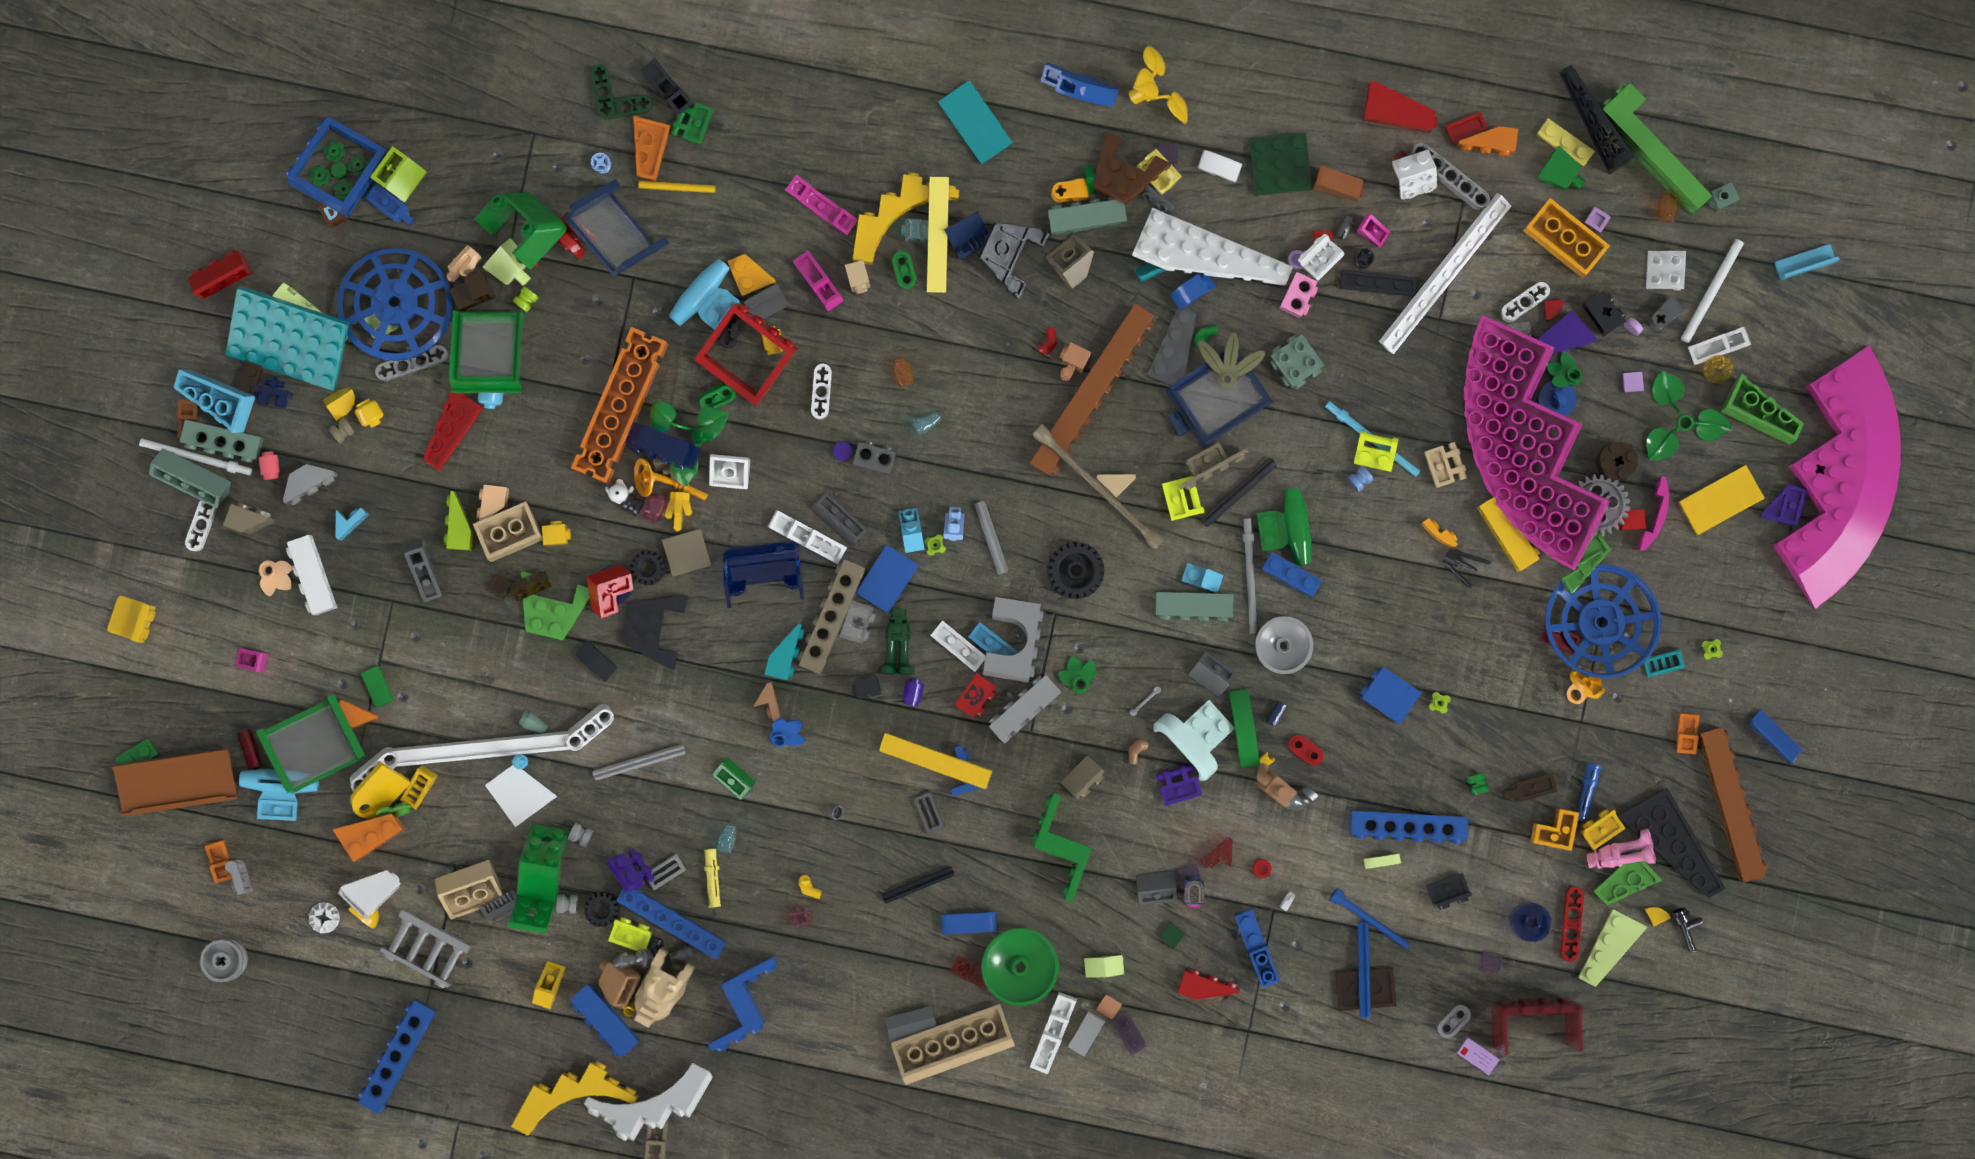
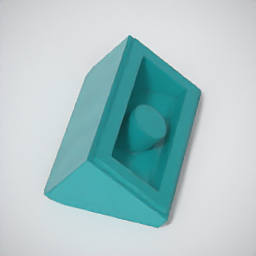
M1151 263L1135 269L1140 282H1144L1167 271Z

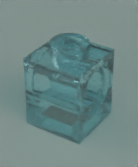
M905 219V224L901 226V236H905V241H928L929 221L924 219Z

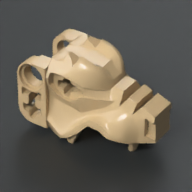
M660 948L651 967L644 974L638 992L635 994L636 1016L634 1020L648 1028L655 1021L662 1020L670 1015L671 1009L683 996L686 984L696 967L688 963L683 972L680 971L677 978L660 970L663 968L662 964L669 952L664 948Z

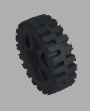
M1081 542L1067 543L1059 547L1051 556L1048 563V578L1052 587L1062 596L1070 599H1082L1090 596L1100 587L1104 578V563L1100 554L1088 544ZM1074 565L1079 566L1082 570L1078 576L1072 575L1070 571Z

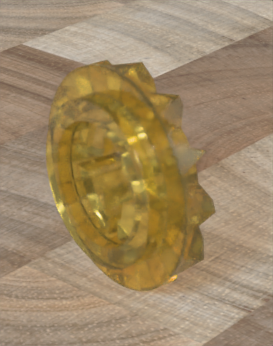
M1713 356L1705 362L1703 374L1707 381H1711L1714 384L1719 382L1723 384L1725 380H1730V376L1734 374V365L1726 356ZM1714 367L1718 369L1722 367L1723 373H1716Z

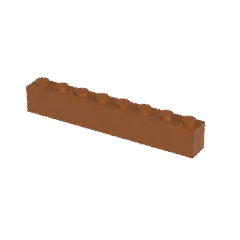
M1723 727L1697 733L1739 881L1747 882L1765 877L1767 866L1765 861L1761 860L1760 853L1762 849L1754 836L1756 828L1754 823L1750 822L1749 816L1751 811L1749 805L1745 804L1744 801L1746 796L1745 790L1739 784L1738 778H1740V773L1733 763L1735 755L1733 750L1729 749L1727 742L1730 741L1729 734Z

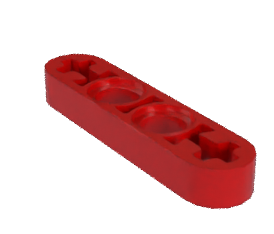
M1575 886L1566 890L1560 956L1568 962H1573L1578 958L1584 893L1582 889ZM1574 890L1580 895L1575 899V904H1579V907L1568 906L1569 903H1573V897H1570V893H1573ZM1571 909H1575L1578 912V917L1575 920H1570L1568 917V912ZM1570 928L1576 931V937L1573 939H1568L1566 936V931ZM1565 941L1576 942L1575 946L1571 945V951H1574V955H1571L1570 958H1568V955H1565V951L1569 950V945L1565 944Z

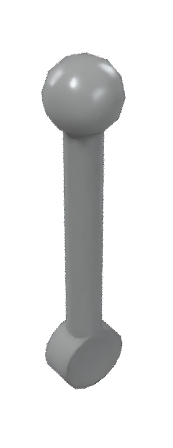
M1158 686L1154 687L1153 692L1135 709L1130 710V715L1135 716L1143 705L1155 694L1161 692V688Z

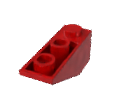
M1189 969V972L1184 970L1177 990L1178 994L1195 1000L1240 993V989L1236 988L1237 984L1226 981L1225 984L1218 982L1219 978L1208 975L1207 978L1200 976L1201 972Z

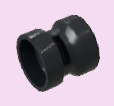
M1362 248L1358 250L1353 260L1357 268L1367 269L1374 262L1375 257L1372 250Z

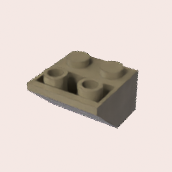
M238 502L237 506L230 505L223 526L250 535L273 524L275 519L270 518V513L258 509L253 512V507Z
M1087 755L1060 783L1076 799L1079 797L1083 799L1090 792L1088 788L1093 783L1097 785L1103 780L1104 776L1102 774L1104 771Z

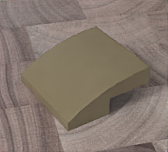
M701 529L661 540L671 577L711 566Z

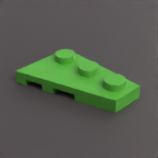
M1646 862L1626 863L1612 872L1593 892L1605 905H1610L1662 880Z

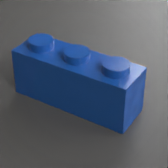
M1273 552L1268 555L1261 568L1265 573L1310 598L1314 596L1322 581Z

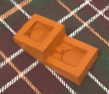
M1679 712L1677 753L1696 754L1699 738L1697 734L1699 714Z
M222 839L205 844L204 847L215 884L232 879L231 872H228L225 868L226 863L230 861L225 840Z

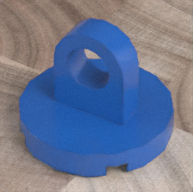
M1551 381L1541 388L1537 398L1538 404L1565 416L1572 412L1577 401L1576 393L1572 386L1568 385L1565 388H1557L1551 384Z

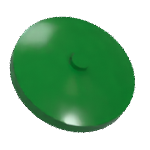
M1013 928L998 934L988 944L982 957L981 970L987 988L996 998L1010 1005L1026 1006L1042 1000L1050 993L1057 981L1059 962L1054 947L1043 935L1027 928Z

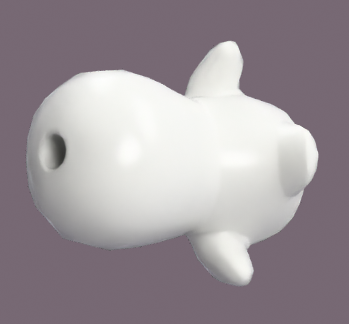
M617 479L615 485L610 487V489L609 487H605L611 501L621 504L627 500L634 487L631 486L628 489L622 479Z

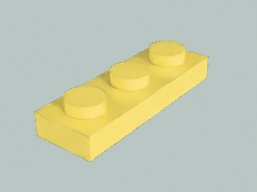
M1549 118L1536 134L1555 149L1558 146L1562 147L1582 168L1595 152Z

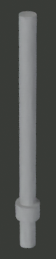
M1251 518L1243 519L1244 534H1242L1243 542H1245L1250 634L1257 633L1252 545L1254 534H1252Z

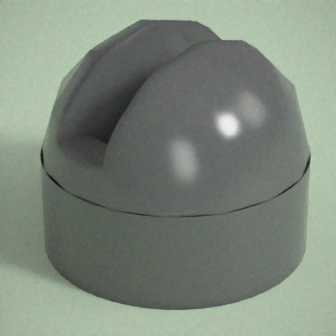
M831 804L827 808V815L831 819L839 820L842 818L844 809L841 805Z

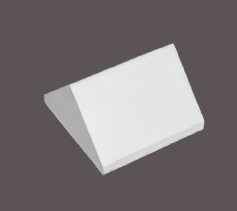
M710 454L709 486L748 489L751 460L745 457Z

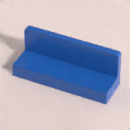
M1759 710L1747 722L1787 764H1793L1795 762L1794 759L1803 751L1762 710Z

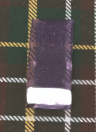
M1128 1012L1111 1021L1131 1056L1148 1047Z

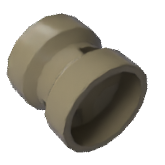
M344 417L339 420L337 425H332L328 428L339 444L345 441L346 436H351L355 433L351 424Z

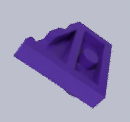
M1788 484L1760 514V517L1797 527L1807 489Z

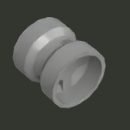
M575 823L568 836V840L571 842L579 841V845L586 848L592 837L593 830L589 828L584 830L582 825Z
M558 894L557 913L569 911L571 914H577L578 895H570L568 897L564 894Z

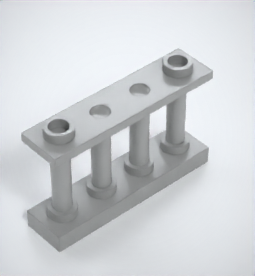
M403 909L398 916L402 919V925L390 948L382 947L380 952L384 953L383 957L391 961L395 959L435 980L434 984L441 988H445V986L450 987L452 982L448 981L447 978L457 959L463 952L468 953L473 945ZM414 925L419 928V934L405 958L396 953L409 927ZM431 934L436 937V943L422 967L413 962L426 936ZM448 943L453 946V952L439 976L430 971L443 945Z

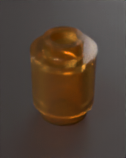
M1665 193L1662 197L1658 198L1657 216L1659 221L1674 222L1678 198H1675L1674 194Z
M905 358L895 360V364L891 367L896 383H899L900 387L914 383L913 378L915 376L910 360L906 361Z

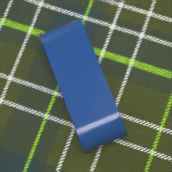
M997 913L941 915L942 934L997 931Z

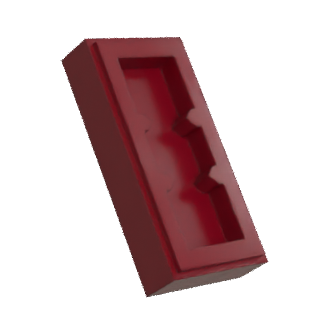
M1544 625L1539 641L1551 645ZM1563 631L1552 632L1557 647L1573 655L1575 651L1567 643ZM1569 632L1573 642L1579 646L1582 637Z

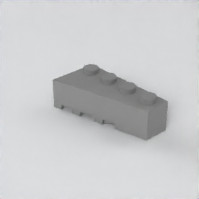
M1041 675L1032 682L1034 686L1029 691L1025 688L1018 695L1020 699L1017 702L1013 703L1011 701L1003 708L1005 712L1001 716L996 714L989 721L991 723L989 728L1004 744L1061 693L1046 675L1044 677Z

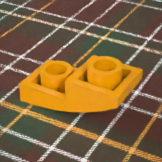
M1428 518L1421 523L1425 530L1440 543L1451 548L1458 545L1455 542L1457 541L1455 534L1452 531L1448 532L1447 529L1440 533L1438 531L1440 527L1434 519L1431 521Z

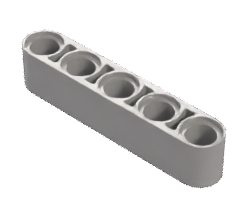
M1417 143L1413 147L1410 155L1416 154L1415 150L1418 148L1423 151L1429 150L1432 159L1438 161L1440 165L1436 169L1437 180L1475 210H1482L1488 205L1490 201L1489 194L1427 144ZM1447 172L1453 173L1455 177L1453 181L1447 180L1445 176ZM1460 185H1468L1469 192H1462ZM1475 197H1483L1484 204H1478Z

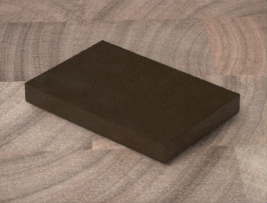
M1393 967L1369 969L1370 1008L1397 1006ZM1359 970L1335 972L1338 1011L1359 1009Z

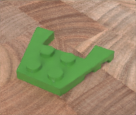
M1600 532L1591 540L1577 566V570L1562 578V582L1570 594L1576 591L1611 550Z
M521 572V579L526 578L527 582H530L529 576L532 574ZM577 585L573 604L536 596L535 594L523 599L525 631L564 641L589 600L588 587Z

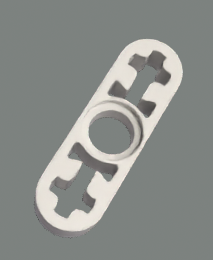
M1544 282L1535 284L1507 303L1501 310V318L1505 322L1515 321L1548 297L1550 293L1549 286ZM1538 288L1540 290L1544 289V296L1542 294H1539L1535 297L1534 300L1533 295L1536 294ZM1528 298L1531 302L1530 306L1523 307L1520 304V299ZM1517 306L1518 309L1514 311L1513 317L1511 315L1506 316V309L1511 311Z
M819 364L814 370L811 413L818 420L825 419L829 413L832 371L827 364ZM822 368H825L828 372L824 376V382L828 381V384H816L817 380L821 381V375L818 374V371H821ZM820 386L827 389V394L824 397H819L816 394V389ZM815 399L820 401L827 400L826 403L822 402V408L825 412L821 416H818V413L815 412V409L819 407V402L815 403Z
M201 500L185 540L186 547L191 551H200L204 547L217 511L215 507L208 509L206 515H210L209 519L200 516V513L205 514L206 508L203 506L207 504ZM200 519L206 521V528L203 530H199L196 526L197 521ZM196 531L198 533H203V536L198 535L197 541L199 542V545H195L193 548V544L190 542L191 540H195L197 534H193V532Z

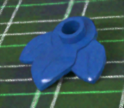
M783 718L775 720L772 725L773 730L769 736L772 744L776 747H782L785 744L797 746L804 743L805 738L799 734L802 728V721L793 719L786 722Z

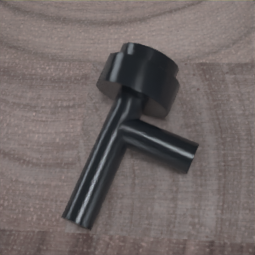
M1685 907L1675 909L1671 912L1672 923L1680 925L1689 953L1695 952L1696 947L1690 930L1702 925L1703 920L1701 917L1690 921V912Z

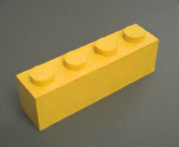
M1496 497L1477 507L1517 572L1522 571L1540 559L1538 557L1540 553L1536 546H1531L1528 539L1512 525L1500 507L1497 506Z

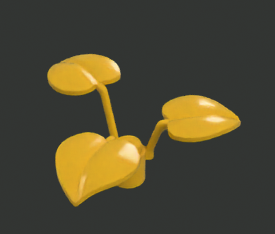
M1148 45L1144 49L1143 58L1152 73L1146 68L1139 71L1134 87L1129 91L1130 99L1134 104H1138L1144 100L1149 102L1166 98L1168 99L1167 105L1170 111L1182 123L1187 124V106L1184 99L1178 93L1172 92L1171 95L1158 96L1159 91L1154 77L1156 73L1159 76L1164 75L1165 64L1158 51Z

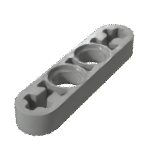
M436 345L429 351L421 354L426 357L424 365L416 363L417 357L408 360L387 361L376 367L375 374L380 380L389 381L445 362L448 359V351L443 346ZM438 349L441 352H444V354L441 355V359H439L438 357L431 358L433 362L430 363V357L427 354L428 352H430V355L437 354ZM406 361L408 363L407 370L399 371L398 363ZM391 364H393L397 374H394L393 371H390L386 377L380 375L383 367L387 370L392 369Z

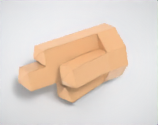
M467 245L448 265L450 271L446 275L448 281L454 282L460 275L468 277L467 274L473 272L476 265L481 261V256Z

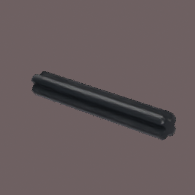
M947 867L882 894V899L887 904L953 877L955 873L952 867Z

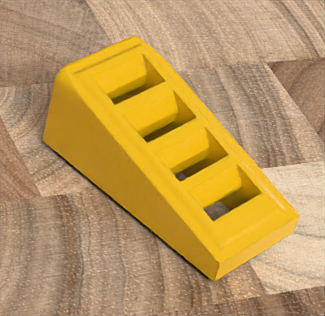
M420 766L400 800L406 802L407 805L411 804V807L417 810L438 775L425 766ZM417 780H418L419 782H421L422 784H424L425 787H423V786H421L420 784H418V783H417ZM414 787L415 789L420 791L421 794L417 793L412 788ZM411 794L412 796L416 797L417 801L413 800L408 795Z

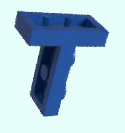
M962 745L954 747L957 758L965 761L970 759L967 748L963 749ZM965 782V785L952 788L951 792L953 796L979 789L980 787Z

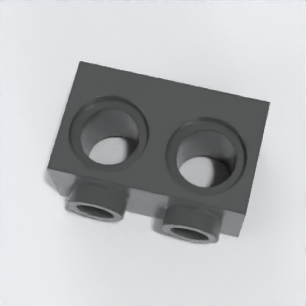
M864 440L863 443L859 442L853 466L890 476L896 457V452H893V448L882 445V448L875 447L874 442ZM866 449L871 451V457L867 460L862 459L860 456L861 452ZM881 455H888L890 457L888 464L882 465L879 463Z

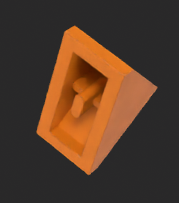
M340 700L339 705L351 729L377 720L379 715L345 700Z

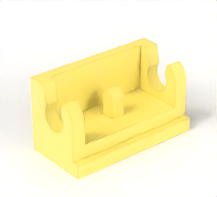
M1155 149L1136 167L1146 171L1155 155L1164 160L1166 159ZM1171 165L1167 171L1164 170L1158 175L1159 178L1150 183L1162 195L1171 189L1182 176Z

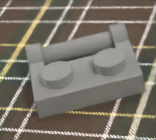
M243 860L227 862L225 868L228 872H231L233 891L237 892V895L252 892L253 889L245 862Z

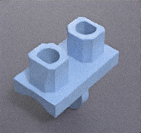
M950 507L949 513H945L944 539L948 538L951 541L963 540L965 514H961L960 507Z

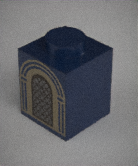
M1188 876V880H1184V904H1204V881L1200 880V877Z

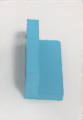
M1829 244L1774 263L1781 281L1833 264L1840 259L1839 256L1834 257L1831 245Z

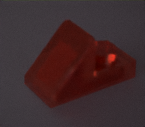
M1230 837L1226 838L1200 863L1206 869L1208 867L1213 868L1220 861L1218 858L1221 856L1231 867L1233 840Z

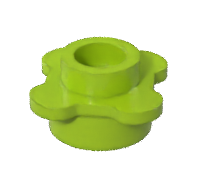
M941 535L925 539V544L928 547L927 553L930 556L934 555V553L945 552L946 548L943 546V537Z
M1715 639L1712 642L1704 641L1702 643L1705 659L1722 657L1723 652L1720 649V640Z
M1438 692L1433 693V699L1429 704L1430 710H1437L1442 714L1448 711L1447 705L1451 701L1448 695L1442 696Z

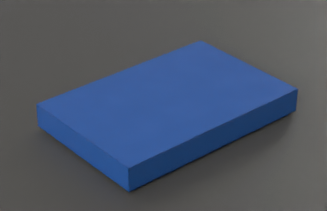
M886 545L856 594L889 613L919 565Z

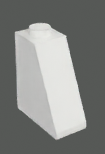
M386 870L344 885L340 888L338 894L367 920L399 888L401 883L396 874Z

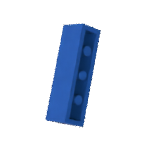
M590 983L570 999L572 1008L577 1013L581 1012L585 1016L584 1021L588 1026L596 1028L598 1031L596 1033L603 1042L607 1041L611 1045L609 1049L615 1056L620 1055L622 1058L640 1041L637 1035Z

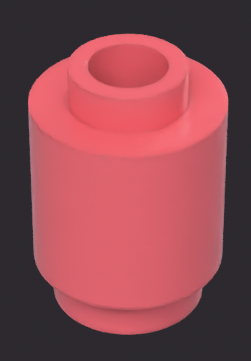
M273 452L262 453V456L258 457L263 480L278 479V474L280 473L278 455H274Z

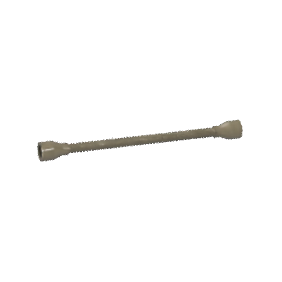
M1043 424L1032 433L1036 440L1056 451L1097 492L1101 493L1113 507L1117 508L1129 522L1133 523L1140 530V533L1144 536L1150 547L1155 550L1161 545L1164 538L1158 532L1144 526L1142 522L1140 523L1126 507L1122 506L1110 492L1106 491L1094 477L1090 476L1076 460L1074 461L1060 445L1056 444V440Z

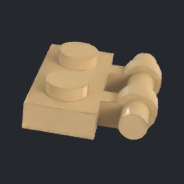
M1455 442L1448 444L1450 451L1446 453L1443 446L1424 452L1436 488L1454 483V474H1458L1459 480L1467 478L1465 474L1466 468L1465 465H1462L1459 456L1461 453L1457 449ZM1452 457L1455 468H1450L1447 458Z

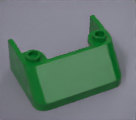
M530 192L498 194L491 199L474 219L493 236L516 210L525 217L527 221L520 229V234L525 239L512 253L531 270L565 233L566 225Z

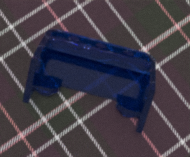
M782 542L731 548L723 553V584L728 608H731V596L742 595L746 591V585L784 581L785 587L795 590L799 588L800 599H804V583L798 543Z

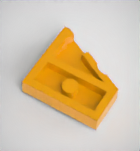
M746 254L728 261L742 297L776 283L774 278Z

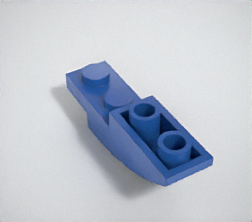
M1049 62L1045 64L1040 80L1055 87V91L1082 101L1112 107L1115 104L1119 88L1086 74L1080 76Z
M1252 907L1234 914L1239 932L1261 987L1279 982L1280 979Z

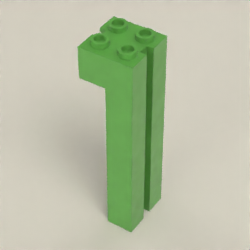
M1631 83L1627 87L1622 85L1612 95L1614 99L1612 100L1609 97L1600 106L1637 160L1690 215L1693 214L1712 195L1634 115L1633 112L1646 98Z

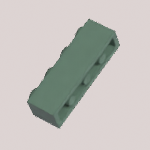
M1110 197L1107 198L1108 201L1104 202L1096 199L1089 201V204L1085 205L1077 202L1070 204V207L1063 208L1062 205L1053 206L1051 210H1048L1051 236L1126 224L1125 205Z
M163 448L150 465V476L217 509L229 494L230 481Z
M1156 592L1155 616H1159V620H1171V616H1177L1178 620H1190V617H1198V621H1209V617L1217 618V621H1228V618H1233V594Z

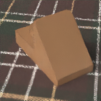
M770 682L766 684L753 707L769 704V707L766 708L768 718H772L774 722L781 718L773 684Z

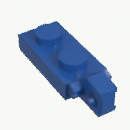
M375 183L364 197L398 223L403 220L411 226L415 222L407 214L410 211L407 206L378 183Z

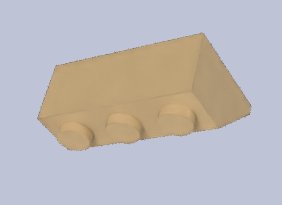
M523 502L473 524L485 555L490 562L543 540L541 530L527 502Z
M490 860L435 879L437 896L450 920L477 911L481 905L485 906L486 903L489 904L495 898L498 900V896H501L503 899V892Z

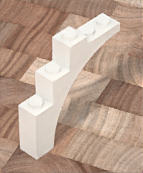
M692 1063L685 1075L674 1086L661 1095L647 1101L627 1105L602 1103L588 1097L584 1104L589 1109L588 1113L595 1117L600 1115L604 1117V1121L613 1125L614 1130L617 1132L616 1136L625 1141L627 1138L634 1141L644 1122L653 1129L655 1127L662 1129L672 1110L678 1116L683 1117V1115L690 1117L713 1077L709 1071Z

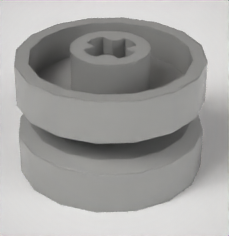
M229 938L216 940L208 944L202 951L200 958L203 973L206 977L216 982L236 979L243 974L248 963V955L244 946L237 940Z

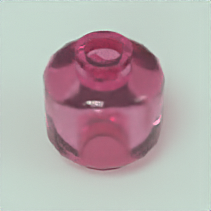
M655 493L645 498L641 507V513L646 521L657 523V521L664 519L668 506L665 497Z

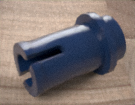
M1179 411L1168 416L1176 430L1175 434H1178L1180 437L1189 432V426L1185 425Z
M1277 701L1271 714L1267 715V722L1275 727L1280 724V719L1288 706Z

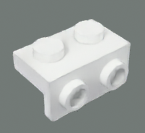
M1323 234L1315 240L1308 250L1301 254L1298 261L1307 273L1319 281L1345 254L1326 234Z

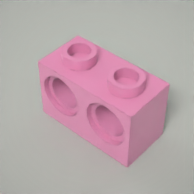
M1296 272L1279 309L1298 318H1301L1302 314L1306 315L1310 308L1308 301L1310 297L1314 298L1317 293L1318 287H1316L1318 281ZM1306 283L1309 286V291L1302 292L1299 289V284ZM1298 300L1301 303V308L1294 309L1291 306V301Z

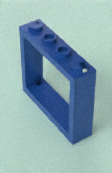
M327 116L325 121L319 123L315 136L309 138L304 152L301 151L298 154L294 167L291 166L286 173L288 185L348 218L373 181L370 176L388 152L387 149ZM329 129L375 154L344 202L298 177Z

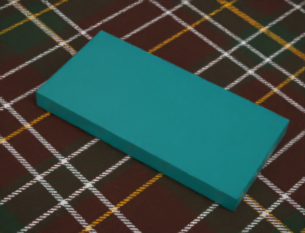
M970 80L938 101L981 165L1013 144Z

